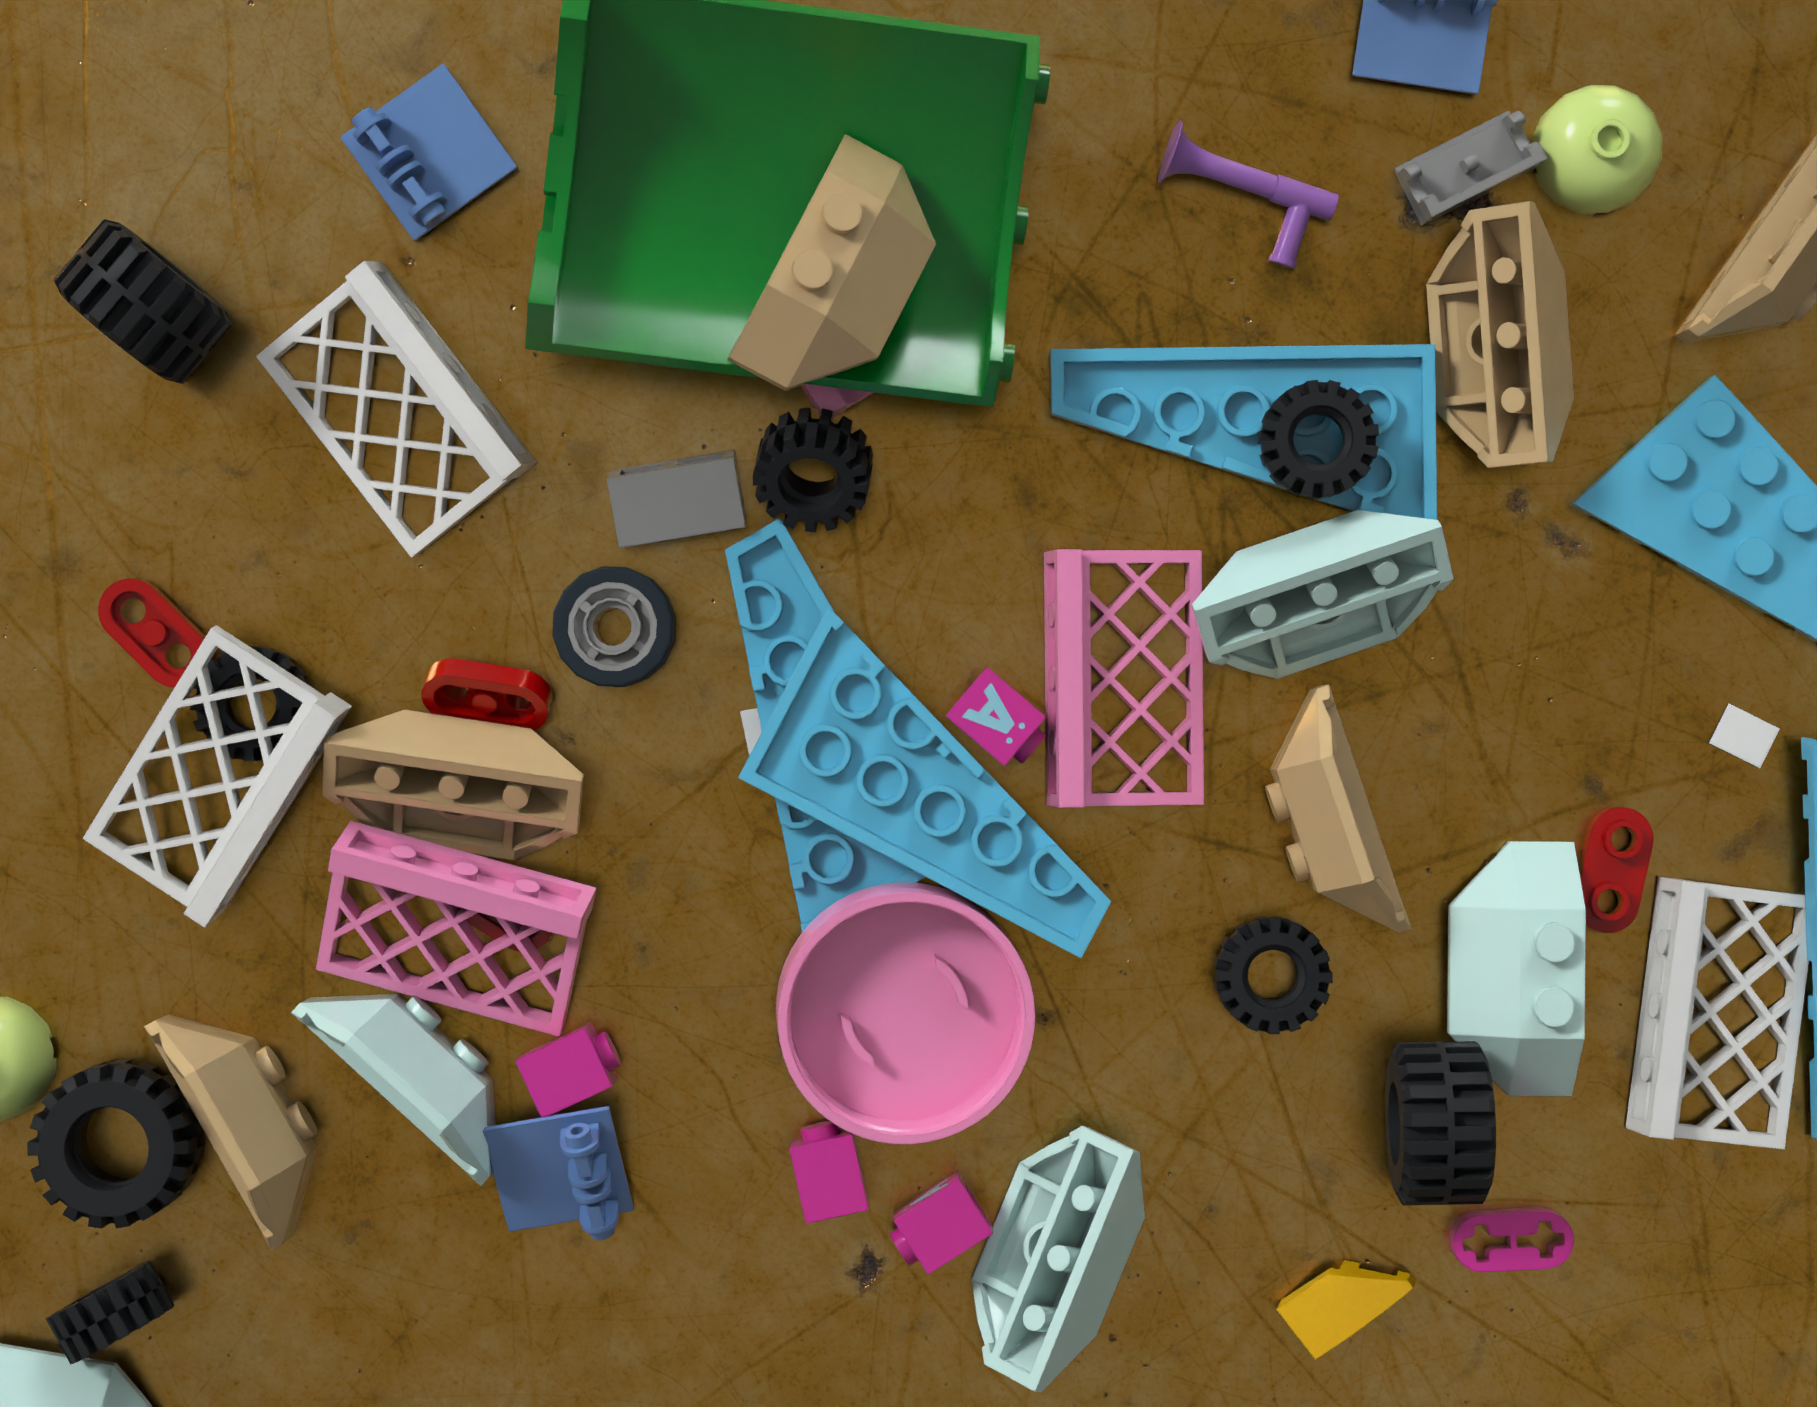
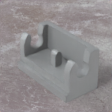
M1518 110L1510 114L1507 111L1394 168V172L1421 226L1531 172L1548 159L1539 142L1530 143L1523 129L1526 118L1522 112Z
M735 449L610 470L607 476L619 548L746 527L745 507Z

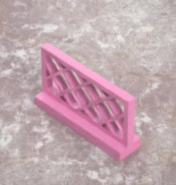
M1057 549L1044 552L1046 806L1066 808L1085 806L1204 805L1203 643L1192 603L1202 593V550ZM1090 564H1113L1131 582L1108 607L1090 591ZM1127 564L1149 565L1137 575ZM1162 564H1185V591L1169 607L1145 581ZM1137 590L1162 614L1139 639L1114 615ZM1090 605L1100 614L1092 624ZM1184 605L1185 622L1177 615V612ZM1106 622L1131 645L1128 651L1108 671L1091 655V638ZM1168 622L1185 637L1186 654L1171 670L1146 647ZM1138 653L1162 677L1140 702L1115 679ZM1185 668L1186 687L1177 678ZM1091 669L1101 678L1092 688ZM1107 685L1132 709L1109 734L1091 718V702ZM1169 685L1186 701V718L1171 734L1146 710ZM1139 717L1163 741L1140 766L1115 743ZM1092 733L1101 741L1093 751ZM1185 733L1186 750L1177 742ZM1109 749L1132 772V775L1114 793H1092V766ZM1169 749L1187 765V792H1164L1147 775L1149 770ZM1141 781L1151 792L1129 791Z
M350 821L331 849L328 871L332 872L316 970L409 996L415 995L420 999L560 1037L565 1027L585 927L593 908L597 888ZM351 877L372 883L383 900L361 911L347 891L348 878ZM415 896L434 900L445 917L423 928L405 902ZM391 910L409 936L387 946L369 921ZM342 913L348 918L341 922ZM477 913L496 917L506 931V934L484 945L466 919ZM453 927L470 950V953L448 963L431 940V937ZM356 929L373 954L363 960L336 954L338 937ZM539 930L566 936L568 938L565 952L545 961L528 936ZM515 944L532 969L509 980L492 955ZM417 945L435 971L423 977L406 973L395 956ZM478 962L495 985V988L483 994L467 990L456 973ZM561 968L558 980L553 972ZM540 979L554 999L552 1013L529 1007L517 990Z

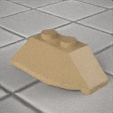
M846 134L844 135L727 359L728 361L787 391L804 385L806 382L874 361L879 357L936 246L902 164Z
M1817 134L1674 335L1683 343L1770 329L1788 322L1791 317L1796 321H1800L1817 301V287L1815 286L1817 282Z
M1527 201L1469 210L1461 223L1462 229L1447 247L1426 283L1430 344H1435L1436 412L1478 454L1477 457L1487 468L1553 462L1574 401L1565 270L1535 202Z
M1320 685L1311 688L1270 768L1275 783L1265 786L1267 798L1276 821L1280 822L1287 819L1295 842L1285 846L1295 879L1298 883L1308 880L1310 889L1398 933L1410 930L1412 928L1330 686Z
M402 710L326 737L324 742L322 796L335 805L340 803L355 819L369 826L468 853L517 860L547 847L561 837L566 839L578 833L584 774L531 728Z
M170 1014L144 1026L145 1030L157 1047L259 1226L271 1250L280 1246L295 1232L318 1148L312 1139L313 1136L317 1135V1128L310 1113L300 1101L293 1104L281 1084V1081L286 1079L281 1062L269 1046L261 1049L254 1037Z

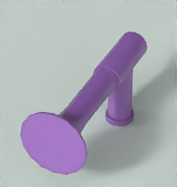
M1182 120L1177 122L1171 134L1158 174L1159 184L1166 177L1175 174H1194L1268 198L1270 202L1288 207L1273 254H1270L1268 261L1290 269H1295L1297 262L1295 260L1310 215L1329 222L1333 217L1339 195L1280 174L1276 176L1200 148L1183 131Z

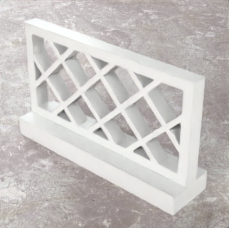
M363 261L345 276L347 279L345 283L256 357L412 558L418 556L510 480L519 478L535 465L537 461L385 264L377 261ZM351 298L366 316L363 343L332 339L335 312ZM321 324L320 337L307 336ZM377 332L388 346L376 345ZM298 342L319 345L316 382L295 380L279 358ZM331 347L363 351L359 388L328 384ZM375 352L394 354L404 365L403 393L371 389ZM416 382L427 396L414 395ZM303 389L315 390L314 403ZM327 392L358 395L355 432L334 430L326 420ZM370 397L402 401L398 438L367 434ZM413 403L435 405L444 417L442 444L410 440ZM454 432L466 447L453 445ZM342 439L354 440L353 452L349 450ZM366 442L397 446L394 482L373 480L363 468ZM409 448L441 452L437 488L405 484ZM452 453L474 456L490 478L471 493L449 490ZM380 489L393 491L391 503ZM404 492L436 496L434 522L418 536L414 534L402 518ZM448 498L462 500L446 513Z
M216 625L206 635L82 839L187 906L184 915L205 928L224 913L322 756L326 737L336 733L352 706L331 692L324 696ZM217 648H220L239 661L244 686L213 691L207 665ZM254 671L269 681L257 683ZM198 681L201 694L188 697ZM281 688L302 702L290 723L268 727L259 692ZM247 694L255 730L224 735L216 700ZM203 703L212 738L181 744L175 720L176 715L181 707ZM283 733L273 750L270 736ZM166 734L169 747L156 749ZM258 738L264 766L258 775L235 779L227 744ZM214 747L223 782L192 788L184 753ZM171 756L179 791L149 796L143 769L149 760ZM251 786L241 801L238 788ZM132 787H134L136 799L124 801ZM225 791L231 813L230 821L226 827L203 831L195 797ZM182 800L190 834L160 840L152 805ZM139 808L147 839L146 843L127 846L106 832L117 812ZM218 838L212 850L208 853L206 841ZM193 843L199 870L190 885H187L168 872L163 849ZM150 852L152 861L140 853Z
M1657 877L1625 1128L1653 1138L1674 1140L1675 1137L1785 1149L1809 965L1806 948L1805 895ZM1708 897L1727 899L1741 918L1740 921L1717 940L1705 925ZM1743 901L1760 904L1750 911ZM1778 905L1795 907L1792 934L1775 946L1759 924V921ZM1750 930L1767 955L1744 974H1741L1724 950L1746 931ZM1702 940H1703V942L1705 943V945L1707 946V948L1704 949V950L1701 952ZM1790 952L1789 962H1787L1784 957ZM1716 958L1733 983L1708 1003L1696 987L1698 971L1712 959ZM1775 965L1786 980L1784 997L1767 1009L1750 985ZM1742 993L1758 1015V1018L1737 1036L1733 1037L1716 1013ZM1695 1004L1699 1011L1693 1015V1009ZM1780 1016H1782L1781 1025L1776 1021ZM1708 1021L1725 1046L1699 1066L1688 1051L1690 1034ZM1767 1028L1778 1042L1777 1056L1771 1064L1759 1073L1742 1048ZM1733 1056L1750 1078V1081L1725 1101L1708 1076ZM1687 1067L1691 1074L1685 1078V1072ZM1773 1079V1087L1771 1089L1768 1083ZM1700 1084L1717 1109L1697 1125L1679 1123L1682 1098ZM1758 1091L1770 1105L1767 1133L1747 1131L1734 1113L1736 1109ZM1725 1119L1732 1129L1716 1126Z

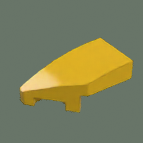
M1344 1260L1340 1269L1329 1268L1281 1299L1276 1310L1316 1360L1359 1331L1411 1291L1416 1283L1411 1273L1398 1271L1395 1276L1361 1269V1263Z

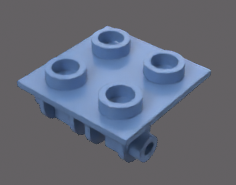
M1363 0L1352 76L1478 95L1491 9L1496 6L1498 0Z
M444 63L376 112L372 107H367L360 111L351 120L355 127L340 137L414 241L518 168Z
M609 1106L484 1128L483 1134L488 1144L490 1164L509 1232L580 1220L582 1230L589 1233L591 1238L604 1240L614 1234L615 1226L619 1221V1213L634 1211Z

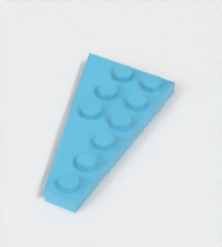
M1435 344L1050 350L1051 416L1283 490L1287 488L1280 483L1276 484L1269 477L1271 473L1266 465H1262L1259 456L1262 452L1261 445L1258 444V433L1261 431L1263 424L1261 421L1265 412L1269 410L1279 396L1295 385L1298 386L1311 380H1318V382H1328L1329 380L1340 382L1341 387L1347 390L1352 388L1360 394L1358 398L1364 405L1368 403L1374 413L1371 414L1373 423L1378 424L1379 436L1376 437V446H1379L1376 458L1372 460L1369 466L1371 469L1355 486L1335 496L1322 497L1315 500L1352 512L1363 510L1437 520ZM1311 415L1299 422L1294 431L1293 442L1298 455L1303 460L1311 464L1323 465L1332 462L1338 456L1342 448L1343 437L1339 426L1332 419L1323 415Z
M1716 375L1710 376L1578 496L1570 506L1588 516L1597 518L1620 531L1619 533L1640 545L1643 544L1676 562L1677 566L1756 610L1771 615L1794 628V631L1817 642V485Z
M781 518L725 549L752 687L761 723V731H763L827 607L829 606L833 610L785 525H783ZM775 798L802 932L822 911L854 892L887 883H916L925 878L922 874Z
M828 606L738 778L1073 955L1082 958L1111 900Z

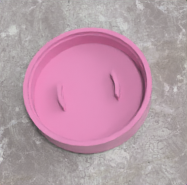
M897 882L872 886L854 892L822 911L806 927L791 948L780 975L776 995V1020L780 1046L788 1071L803 1096L820 1114L840 1128L862 1138L890 1144H917L943 1139L959 1133L987 1116L1002 1102L1015 1085L1027 1062L1035 1030V1005L1031 982L1025 966L1009 936L990 914L971 900L948 889L922 883Z

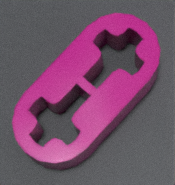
M1526 1207L1474 1210L1464 1213L1455 1220L1450 1228L1448 1241L1451 1252L1468 1269L1477 1272L1549 1269L1559 1266L1568 1259L1573 1250L1574 1235L1568 1222L1550 1208ZM1546 1221L1549 1229L1559 1233L1558 1241L1549 1242L1547 1253L1540 1254L1539 1249L1532 1243H1517V1235H1533L1537 1233L1538 1223ZM1482 1225L1484 1231L1490 1236H1505L1506 1242L1505 1244H1489L1485 1246L1484 1256L1478 1258L1470 1247L1463 1246L1464 1238L1473 1237L1475 1226Z

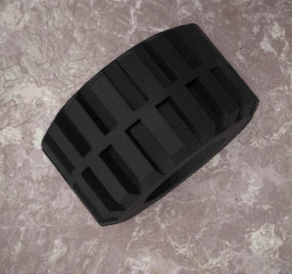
M104 219L54 278L60 294L74 309L133 358L168 381L183 384L232 325L227 311L211 295L156 249L119 222Z
M1476 1041L1398 1042L1391 1054L1387 1067L1385 1086L1386 1148L1391 1183L1402 1205L1483 1204L1486 1200L1493 1182L1495 1170L1496 1114L1489 1064L1483 1050Z
M118 1059L108 1064H105V1062L72 1075L62 1081V1085L59 1088L49 1092L41 1102L46 1107L33 1117L30 1128L37 1130V1137L27 1142L28 1156H38L39 1165L30 1171L35 1183L42 1179L46 1180L50 1190L44 1193L43 1197L51 1206L61 1201L67 1206L62 1215L75 1222L84 1216L89 1218L88 1227L102 1229L110 1223H115L117 1229L131 1226L141 1219L142 1221L146 1220L168 1206L182 1194V1189L192 1182L198 1172L193 1168L195 1162L203 1158L205 1144L197 1143V1135L204 1130L198 1119L193 1118L190 1110L191 1107L185 1096H182L176 1089L178 1084L171 1073L162 1077L156 1073L159 1067L148 1062L133 1065L132 1059ZM103 1107L121 1109L131 1114L143 1127L148 1140V1158L143 1171L136 1177L119 1178L103 1171L92 1159L87 1147L86 1134L90 1119L97 1110Z

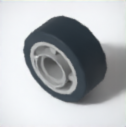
M603 566L581 574L563 590L553 612L552 636L560 658L576 676L597 686L627 687L647 680L666 663L675 643L676 616L669 597L653 579L628 567ZM621 609L630 618L631 632L623 643L612 646L605 643L600 637L598 623L601 616L607 611Z

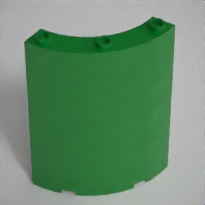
M563 0L560 14L554 95H557L553 132L550 133L543 190L546 197L541 231L538 230L528 299L525 349L760 378L727 359L846 134L903 165L936 246L879 357L874 361L804 384L994 407L999 381L1010 382L1013 372L1015 343L1004 342L1013 244H1024L1028 223V206L1018 205L1034 103L1045 105L1050 81V65L1039 64L1040 36L768 0Z

